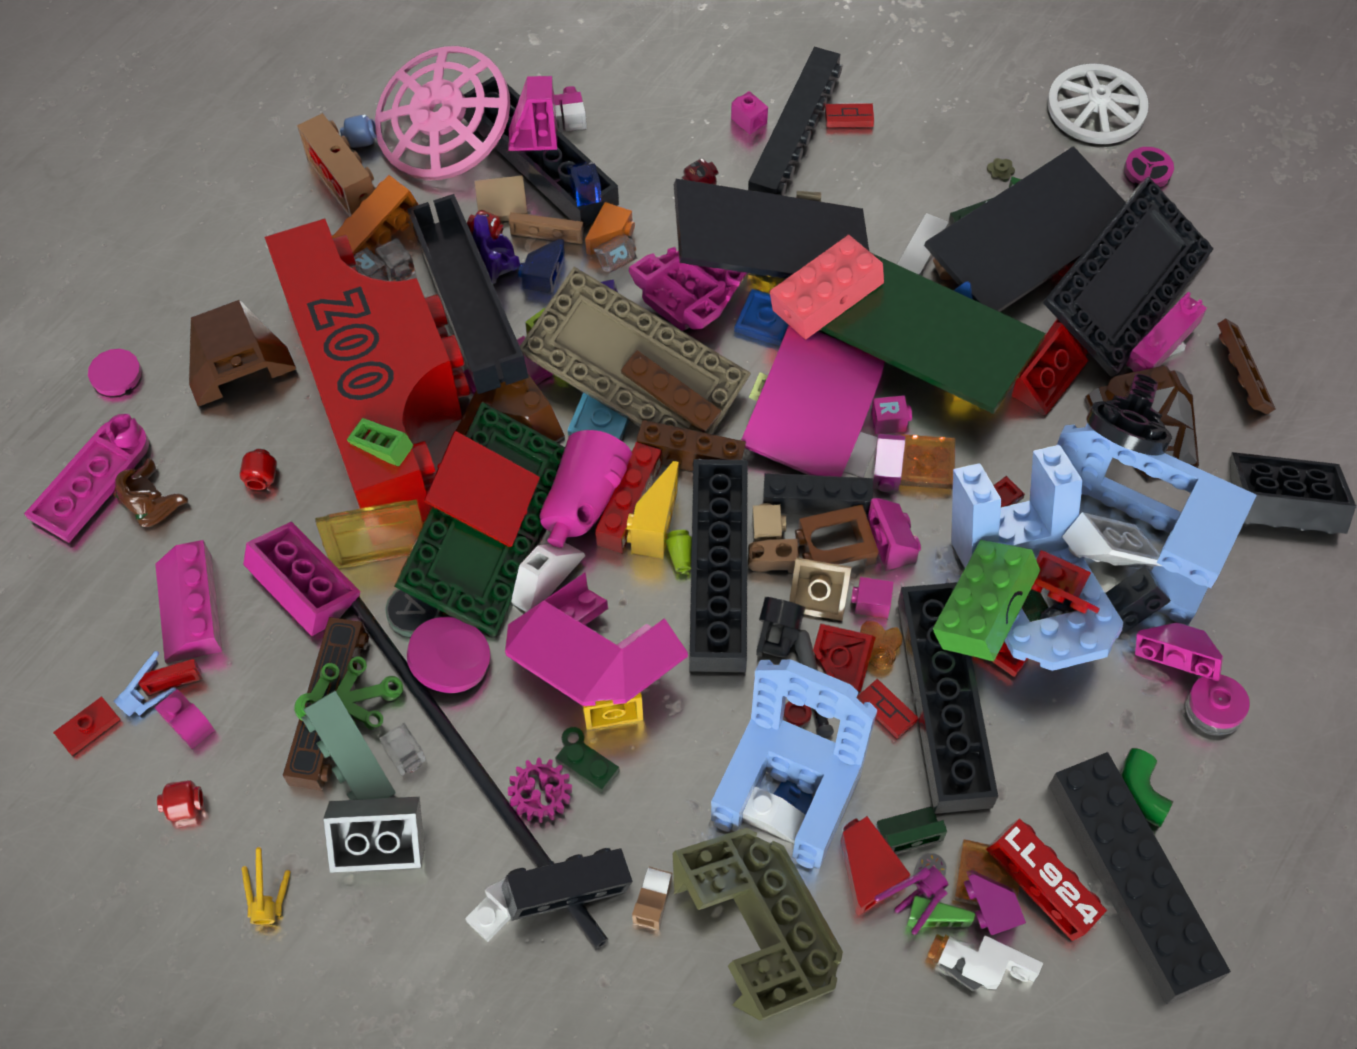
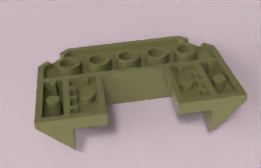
M744 828L675 850L673 852L674 895L688 890L698 910L732 898L734 899L761 950L735 959L728 965L742 993L732 1005L761 1021L832 992L836 988V972L838 964L841 962L843 951L785 847L775 841L769 843L756 837L757 832Z

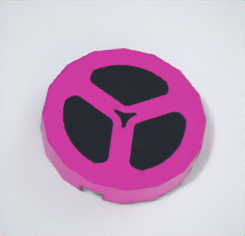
M1140 147L1134 149L1128 155L1124 170L1127 178L1132 183L1140 184L1149 176L1155 184L1163 187L1171 179L1174 163L1170 156L1161 149Z

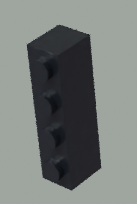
M764 474L763 503L780 505L781 514L818 515L863 505L865 514L868 517L871 499H873V478Z
M603 848L590 856L583 857L582 854H577L560 863L547 861L538 865L537 868L530 870L525 868L514 869L506 875L501 888L511 921L626 893L633 881L622 849L611 850L610 848Z

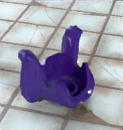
M477 214L474 218L472 237L490 279L495 284L500 275L511 270L515 271L522 266L519 256L515 255L513 245L508 237L500 234L499 238L492 239L486 215Z

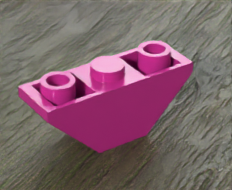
M1172 623L1140 630L1137 633L1136 656L1215 681L1220 680L1223 656L1204 630L1180 623Z

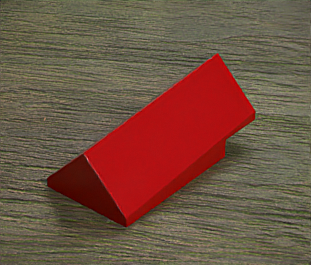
M1058 319L1053 323L1045 335V339L1016 380L1012 392L1014 398L1042 415H1047L1088 362L1085 356L1088 351Z

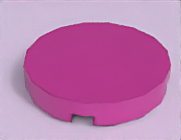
M110 349L102 352L92 360L88 367V378L92 386L100 394L107 396L122 395L130 387L133 389L138 384L142 373L137 357L124 349Z

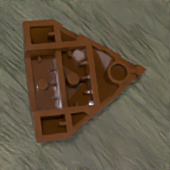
M529 374V378L508 385L502 382L500 383L501 387L478 394L476 390L456 429L457 432L465 436L479 405L484 402L555 442L565 438L550 403Z

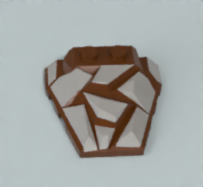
M1164 365L1119 375L1112 378L1107 386L1098 387L1085 396L1084 400L1090 411L1095 402L1112 400L1114 395L1125 397L1135 374L1151 377L1158 382L1154 402L1151 407L1162 415L1160 420L1172 435V440L1165 453L1198 468L1199 458L1193 394L1183 373L1176 370L1170 371ZM1139 470L1147 480L1155 479L1147 475L1146 472Z

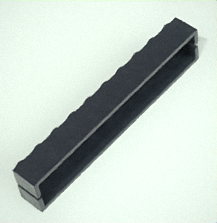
M452 194L433 200L439 220L438 223H434L428 202L407 208L413 231L477 393L481 394L499 388L502 382L508 385L529 378L523 353L455 195Z

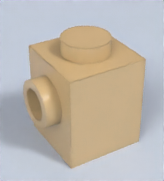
M763 503L753 506V542L780 540L782 538V532L786 531V515H781L780 505Z

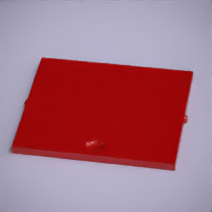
M453 432L443 458L437 465L438 469L423 502L504 545L512 547L523 518L527 514V508L540 477L459 432Z

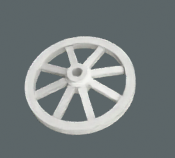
M1083 64L1064 71L1054 80L1048 95V110L1055 124L1068 135L1088 143L1112 144L1126 140L1139 131L1148 113V98L1140 83L1128 73L1108 65ZM1087 76L1092 88L1071 82V80ZM1096 76L1113 79V81L1106 86L1100 85ZM1122 84L1134 96L1111 92ZM1061 88L1083 94V96L1059 102L1057 100V95ZM1115 102L1138 105V115L1135 120ZM1082 104L1087 105L1074 123L1068 120L1061 111L1062 109ZM1107 110H1111L1128 126L1110 132ZM1092 112L1099 113L1101 132L1081 128Z

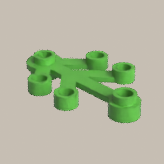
M354 657L348 663V671L336 692L350 716L363 722L368 729L376 730L383 723V715L375 710L369 712L355 703L380 696L384 700L393 701L403 692V683L396 676H387L378 685L350 691L357 677L367 667L366 661L362 657ZM354 662L359 663L361 670H355L352 664ZM325 664L320 671V678L312 692L305 693L296 700L294 711L300 720H302L301 717L306 715L303 710L306 708L305 704H313L321 699L329 683L335 681L338 677L339 668L335 664ZM331 669L334 672V676H327L325 670ZM388 683H394L397 690L389 689ZM369 717H376L378 724H372L369 721Z

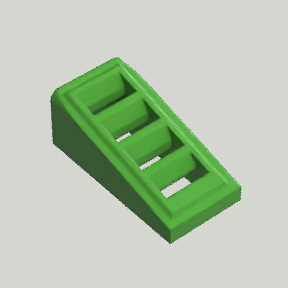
M365 418L361 419L347 438L349 443L396 466L401 465L413 447L406 433ZM369 430H371V432L369 433V435H368V436L366 437V439L364 440L363 438H364V436L366 435V433H367Z
M919 896L914 897L907 926L914 927L918 919L931 902L930 899ZM939 902L922 927H970L975 913Z

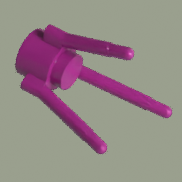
M934 866L929 870L924 867L916 875L875 896V901H880L919 881L916 884L918 889L895 907V912L899 913L913 902L915 896L923 894L927 899L933 896V899L912 929L911 933L913 935L919 932L939 901L948 894L945 888L949 884L942 873Z

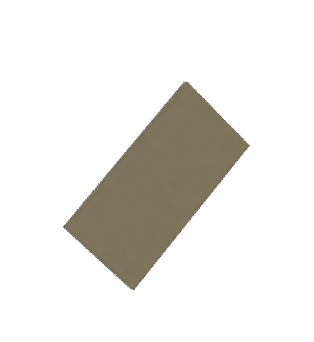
M576 267L572 268L520 345L523 356L638 426H641L642 421L646 420L702 432L621 373L623 366L637 350L721 410V415L706 432L712 435L751 375L749 371Z

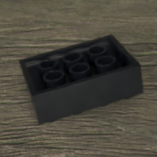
M1231 453V483L1257 495L1244 524H1266L1276 528L1282 526L1292 527L1302 531L1318 530L1329 534L1348 533L1356 504L1340 464Z

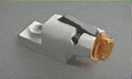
M936 934L927 957L934 960L933 963L938 965L942 971L972 991L977 990L981 986L996 990L1006 969L1011 971L1010 974L1016 979L1034 982L1043 965L1042 962L987 936H984L977 950L974 948V944L957 940L946 934L944 937Z

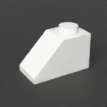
M754 787L743 811V822L794 844L806 815L783 798Z

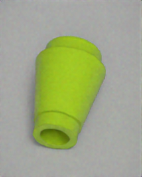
M688 530L669 532L667 534L668 539L665 542L675 571L685 572L691 570L692 536H689Z

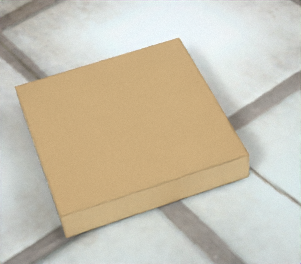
M523 175L475 181L478 211L485 210L501 218V222L509 221L510 212L528 214Z

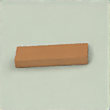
M510 212L509 226L511 235L583 244V222Z

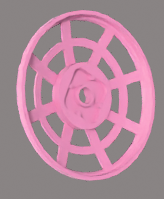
M446 46L432 49L416 56L394 74L378 102L375 115V133L383 154L402 173L417 179L443 180L467 172L490 154L504 133L510 111V94L506 80L498 67L488 57L470 48ZM448 53H463L472 55L481 61L471 68H467L459 63L446 62ZM437 56L436 63L419 69L411 76L407 74L410 69L422 61ZM487 67L491 70L497 81L499 98L485 97L483 86L476 76ZM447 68L463 73L453 82L443 79L444 69ZM434 70L432 81L422 86L415 81L423 74ZM400 80L403 82V85L395 96L392 109L383 112L388 96ZM471 80L477 97L465 98L460 88ZM407 88H410L415 93L410 104L399 107L402 96ZM442 103V107L437 112H433V108L437 104ZM476 107L467 127L464 126L461 121L465 115L466 108ZM484 108H499L495 124L488 137L482 143L473 132L482 119ZM410 115L413 124L403 134L399 126L398 117ZM390 119L393 130L400 140L392 153L387 148L381 133V122ZM452 130L460 134L453 140L440 145V136ZM420 131L430 136V146L418 145L413 143L412 139ZM465 141L475 149L471 155L460 162L441 168V153L453 150ZM408 148L419 154L430 155L431 169L411 167L399 159L405 149Z

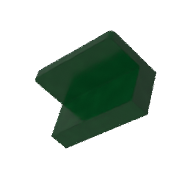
M926 807L878 820L876 824L878 831L895 854L944 841L947 833L944 820H937L933 807Z

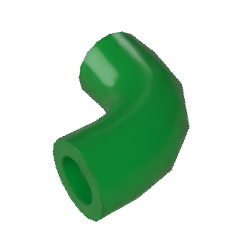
M1131 748L1124 760L1121 776L1146 821L1161 827L1173 801L1157 793L1151 786L1150 779L1157 765L1156 758L1144 750Z

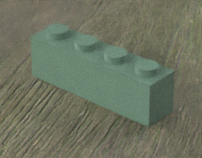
M336 691L329 693L303 709L306 715L301 717L309 732L311 733L315 730L321 741L316 743L325 758L331 756L336 764L332 768L333 773L340 784L346 781L351 790V792L347 793L349 800L389 798L396 793Z

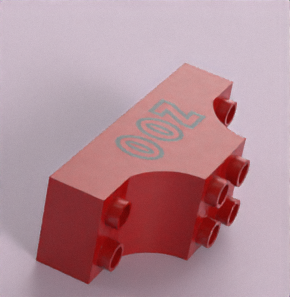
M325 218L264 237L372 544L375 545L421 529L431 509L430 505L423 501L436 472L427 446L440 431L462 419L458 399L470 395L469 386L461 367L464 366L461 350L456 337L448 335L445 325H448L447 318L438 294L425 298L417 278L404 281H384L358 273L355 266L350 268V266L356 265V261L347 235L332 238ZM362 418L406 433L413 447L400 466L390 464L347 441V438ZM369 430V431L366 433V435H365L364 438H363L364 440H365L366 437L369 435V433L371 432V430Z

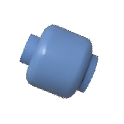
M364 114L346 118L344 120V127L340 128L341 136L344 135L351 148L372 145L374 138H377L374 120L369 119Z

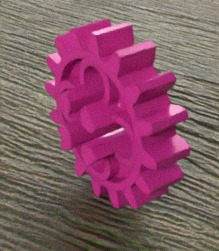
M537 758L535 765H532L527 760L526 768L522 769L517 766V776H510L509 778L512 786L508 787V796H513L510 798L511 807L518 805V816L526 812L527 821H531L533 816H538L539 823H542L544 816L547 815L551 820H554V812L557 811L563 814V804H570L571 796L568 794L572 793V785L567 784L570 781L569 774L561 775L563 772L562 765L553 768V760L549 759L547 764H542L541 758ZM531 775L539 777V788L541 791H545V801L551 802V804L547 806L541 804V792L535 789V780L530 777ZM557 782L558 786L553 787V785L549 783ZM527 793V796H530V798L524 799L522 795Z

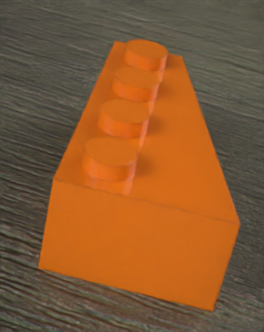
M388 175L377 185L372 194L361 202L360 207L344 221L343 225L332 235V238L347 235L355 260L357 258L364 259L362 257L363 254L372 258L377 247H385L392 241L391 236L398 230L403 232L410 226L407 208L419 204L409 189ZM356 261V265L350 266V268L355 266L357 270L361 267L362 262Z

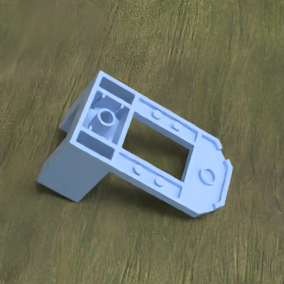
M1088 423L1083 428H1077L1075 424L1065 425L1057 445L1061 446L1082 478L1081 494L1089 495L1106 506L1115 507L1132 518H1138L1151 524L1158 530L1170 533L1157 561L1162 566H1155L1151 570L1160 588L1171 600L1158 611L1169 616L1171 620L1177 623L1189 625L1208 587L1211 588L1218 578L1257 495L1166 453L1157 456L1146 455L1121 447L1098 434ZM1112 458L1118 459L1125 465L1142 470L1151 477L1166 481L1177 489L1190 492L1182 511L1173 509L1106 478L1105 475Z
M1060 445L1033 451L1030 501L1001 507V498L980 463L953 469L951 544L964 568H966L980 540L1032 549L1036 559L1040 551L1043 550L1091 572L1079 598L1100 608L1098 614L1091 610H1087L1086 614L1073 611L1029 622L1021 608L1005 639V643L1014 658L1023 661L1026 658L1040 662V667L1051 671L1108 657L1115 639L1119 637L1123 628L1122 619L1084 558L1074 556L1068 549L1069 545L1062 538L1079 517L1082 478Z
M760 660L755 670L751 720L711 801V821L723 831H738L743 822V811L754 787L759 788L766 772L770 773L771 777L780 782L791 781L797 784V787L805 793H816L795 838L792 857L796 859L797 863L806 868L816 867L820 869L860 779L877 709L870 702H864V704L856 698L859 692L852 685L794 660H781L779 665H773L770 660ZM786 697L795 705H806L816 709L817 713L823 717L839 719L840 725L836 743L784 721Z

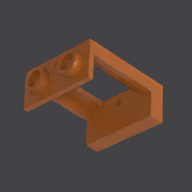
M863 505L799 519V526L795 530V537L798 539V546H803L805 552L802 554L803 559L838 565L863 559L865 566L876 564L879 551ZM850 522L857 540V544L830 550H820L812 544L811 535L817 529Z

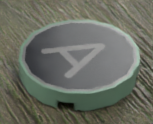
M400 589L395 590L391 594L385 607L387 621L392 629L400 635L411 637L416 628L424 622L439 618L442 614L441 610Z

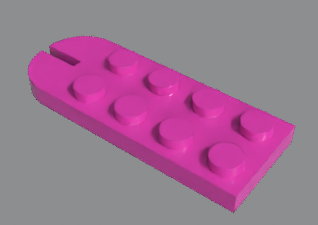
M118 414L112 417L109 422L97 430L24 513L27 519L70 543L114 492L117 475L124 470L134 468L147 453L149 439L144 429L129 414Z

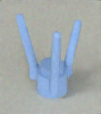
M158 651L153 652L126 689L113 701L129 717L134 712L140 716L148 708L167 698L176 690V687H172L144 704L141 703L144 697L136 690L139 686L138 682L145 673L150 672L156 665V658L159 655Z

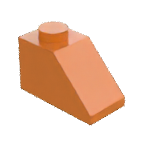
M605 202L585 238L586 254L593 255L623 245L627 236H631L635 228L632 211Z

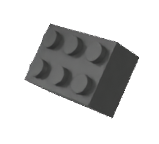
M420 796L329 801L323 820L330 873L421 868L425 846Z

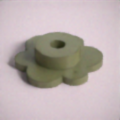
M995 158L993 162L987 165V170L995 179L1000 178L1006 181L1015 173V168L1012 167V161L1009 159Z

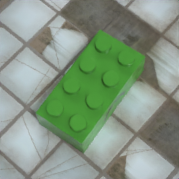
M980 540L933 627L942 649L990 661L995 660L1040 572L1032 549Z

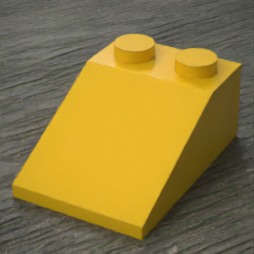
M673 461L636 503L634 514L629 513L627 520V543H631V554L664 559L665 541L668 539L667 534L670 530L678 491L679 462Z

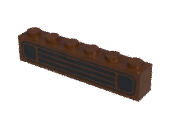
M329 617L307 693L312 692L320 678L321 669L327 663L335 664L339 668V675L335 681L329 683L322 698L337 690L348 671V663L352 658L360 657L362 649L366 650L368 646L369 634L366 633L362 622ZM354 662L352 664L355 670H361L359 663ZM331 669L325 670L327 676H334V672ZM353 684L352 688L350 689V691H353V690L355 689V688H354V684ZM306 703L305 707L311 705L312 703ZM300 719L283 777L289 786L323 791L325 782H329L331 778L332 765L330 763L332 758L331 756L327 758L323 756L316 744L321 741L317 732L314 730L310 733L304 722Z

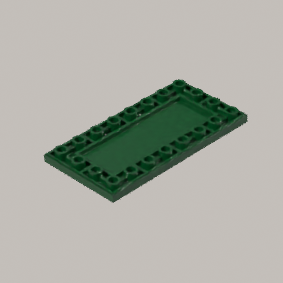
M873 254L883 263L884 283L820 330L994 414L1045 339L1046 333Z
M482 402L465 436L540 477L513 546L508 547L432 506L394 587L494 637L497 635L512 600L519 565L533 551L543 529L540 513L555 480L565 447Z

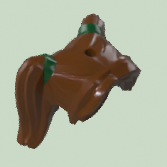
M151 458L146 459L145 464L138 470L133 468L124 470L115 479L114 496L129 511L135 514L136 520L142 527H151L159 523L177 507L188 503V498L182 494L162 496L161 492L148 480L156 469L155 463Z

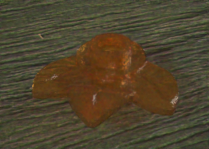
M865 621L861 626L860 632L876 637L869 663L879 670L888 669L896 659L895 651L902 645V634L897 627L885 631L878 622Z

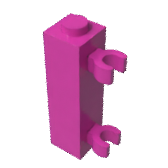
M1187 292L1132 350L1127 366L1134 372L1161 366L1201 323L1207 307L1202 305V300H1194L1190 297L1191 293Z

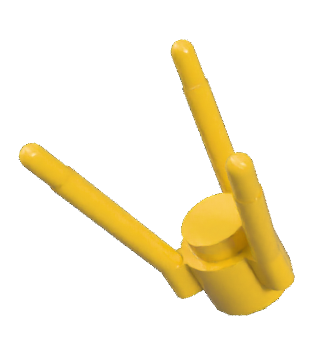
M257 847L255 860L256 897L254 899L248 868L243 866L241 870L248 905L247 917L250 918V923L266 925L274 923L275 916L282 915V903L291 872L290 870L285 871L276 902H273L272 896H263L262 849Z

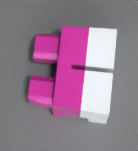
M574 86L565 87L563 94L554 95L557 130L563 132L561 113H563L566 132L587 129L581 92H577Z

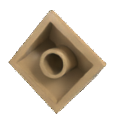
M796 558L789 602L804 606L806 608L805 615L843 621L852 567Z

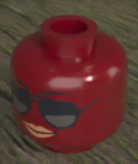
M700 158L684 168V176L681 178L682 180L716 185V175L719 172L712 161L707 163L706 160Z

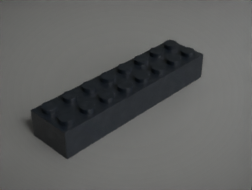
M494 76L481 83L485 97L499 98V89ZM507 84L510 94L509 118L504 133L495 148L565 215L573 221L583 222V228L595 221L605 202L616 206L619 205L618 185L558 130L557 150L508 151L509 127L520 95ZM475 88L465 93L464 97H477ZM476 107L466 108L463 118L468 123L472 120ZM484 108L482 119L476 130L485 139L495 124L499 108Z
M693 459L689 671L746 672L748 460Z
M957 582L901 587L898 598L934 814L990 809L994 807L998 798L972 656L942 649L933 630Z
M1106 752L1056 772L1049 786L1165 1003L1169 1004L1225 978L1231 972L1110 754Z

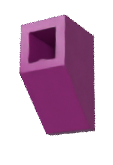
M974 870L967 871L969 880L965 881L964 884L970 900L976 898L980 910L975 911L981 929L987 927L990 935H994L1026 923L1012 888Z

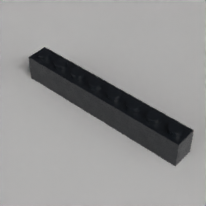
M814 46L748 181V190L784 195L787 186L786 181L787 179L791 180L794 174V164L801 160L803 154L802 147L804 144L807 145L811 137L810 130L812 127L816 128L819 120L818 113L825 109L827 103L826 96L827 94H832L835 85L834 80L841 75L843 67L840 64L841 54Z

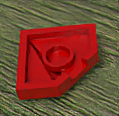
M820 623L813 651L827 675L852 685L858 692H861L876 637Z

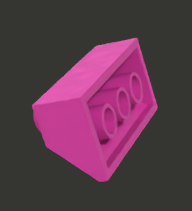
M292 521L246 542L243 565L311 636L326 629L329 617L340 618L360 596L361 591Z
M204 540L175 545L155 563L165 663L222 652L211 553Z

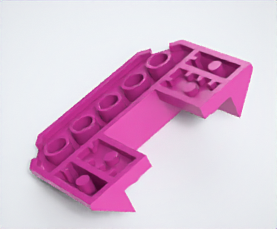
M586 572L509 623L505 647L507 657L582 706H595L596 701L613 700V704L627 703L688 657L687 650L665 618L653 627L645 624L617 645L585 626L608 610L607 600L588 589Z

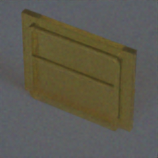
M417 499L339 512L315 518L327 557L338 569L408 556L423 526Z

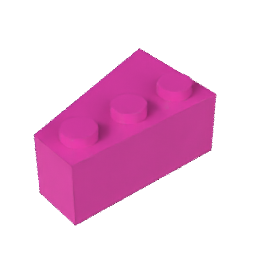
M527 76L509 127L508 151L557 150V120L552 76Z

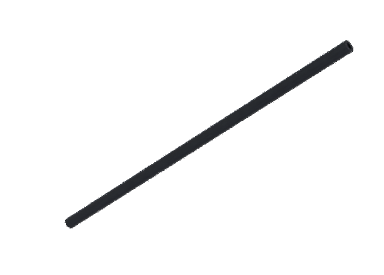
M359 596L350 608L359 621L363 623L367 632L536 866L551 861L429 691L412 674L405 658ZM583 904L567 907L596 949L608 941L607 936Z

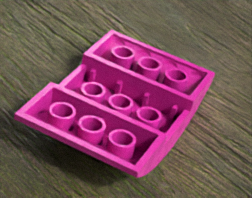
M789 325L741 438V441L746 442L745 448L807 475L842 477L875 395L885 361L819 331L805 340Z

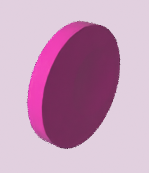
M439 617L424 622L413 632L407 648V662L412 674L423 685L439 692L457 693L474 687L482 680L490 662V648L486 638L476 627L453 617Z

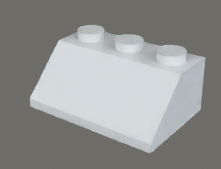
M1082 512L1062 536L1069 545V551L1078 558L1085 557L1096 562L1103 561L1114 566L1121 565L1130 568L1143 567L1145 565L1147 567L1162 566L1157 563L1160 557L1158 551L1140 529L1133 524Z

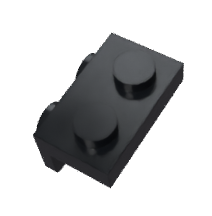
M1146 565L1106 592L1107 597L1123 621V632H1127L1171 601L1169 596L1160 588L1153 573Z

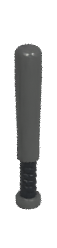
M800 630L798 639L794 643L799 663L817 670L810 635L806 630ZM814 709L818 724L816 729L817 735L823 738L831 736L834 733L832 725H829L828 718L821 716Z

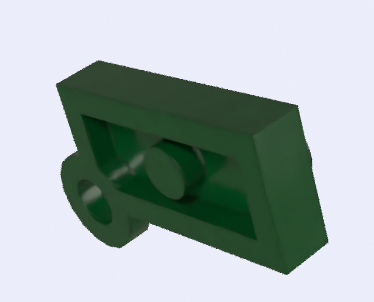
M577 727L567 728L562 734L564 747L555 757L556 762L603 794L619 773V766L584 743V733L581 729ZM572 734L579 737L575 743L568 741V737Z

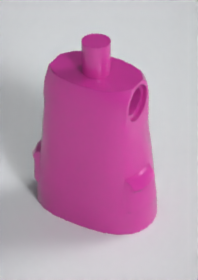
M596 430L578 431L568 437L555 480L540 513L541 525L551 533L547 540L549 544L562 548L567 537H577L585 534L598 520L616 487L620 484L632 456L630 448L624 442L611 434Z

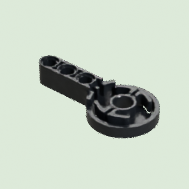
M1135 374L1125 397L1114 395L1112 400L1093 403L1086 417L1089 426L1098 434L1121 447L1138 453L1155 456L1163 455L1172 440L1171 433L1160 420L1162 415L1151 407L1154 402L1158 382L1143 374Z

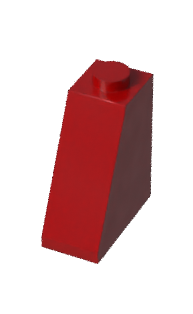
M868 816L860 821L857 818L846 824L841 837V846L854 908L858 916L882 901H875L876 895L910 878L911 875Z

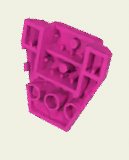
M675 247L669 248L667 254L655 257L654 253L646 255L629 267V273L635 285L642 289L643 301L681 331L689 327L693 330L703 329L717 319L747 274L745 272L679 263V250L676 251Z

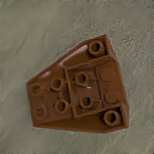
M240 300L191 317L189 386L197 406L222 398L223 396L218 385L268 367L272 378L296 370L287 346Z

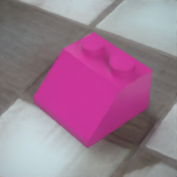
M880 498L871 499L868 522L885 571L916 563L918 553L921 551V544L916 535L913 536L911 532V522L908 514L903 513L898 503Z

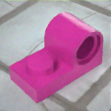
M178 689L154 707L191 749H194L215 731L203 713L193 703L191 704Z

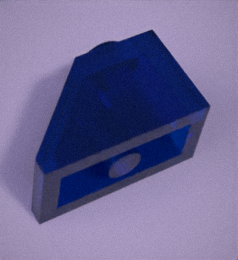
M589 161L568 165L567 171L577 206L602 202L600 180L595 163Z
M555 240L528 253L525 263L520 264L518 272L519 278H522L524 289L552 294L565 257L564 240Z

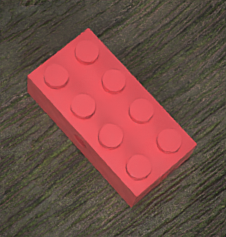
M847 235L770 290L772 310L806 340L884 283L883 263L854 238Z

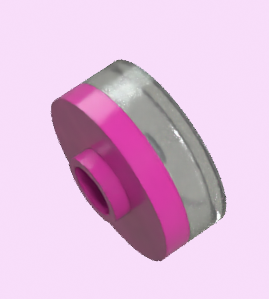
M1221 675L1219 681L1206 677L1199 678L1194 683L1186 699L1185 707L1189 719L1197 728L1212 735H1227L1240 727L1249 711L1250 701L1246 690L1241 684L1228 676Z

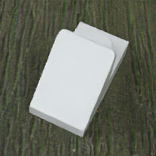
M505 878L485 889L487 897L465 918L466 922L487 942L511 919L501 888Z

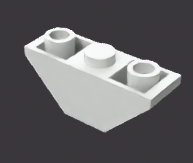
M564 543L562 548L554 547L551 544L538 545L519 565L511 600L513 605L527 612L548 598L585 557L584 552L567 543Z

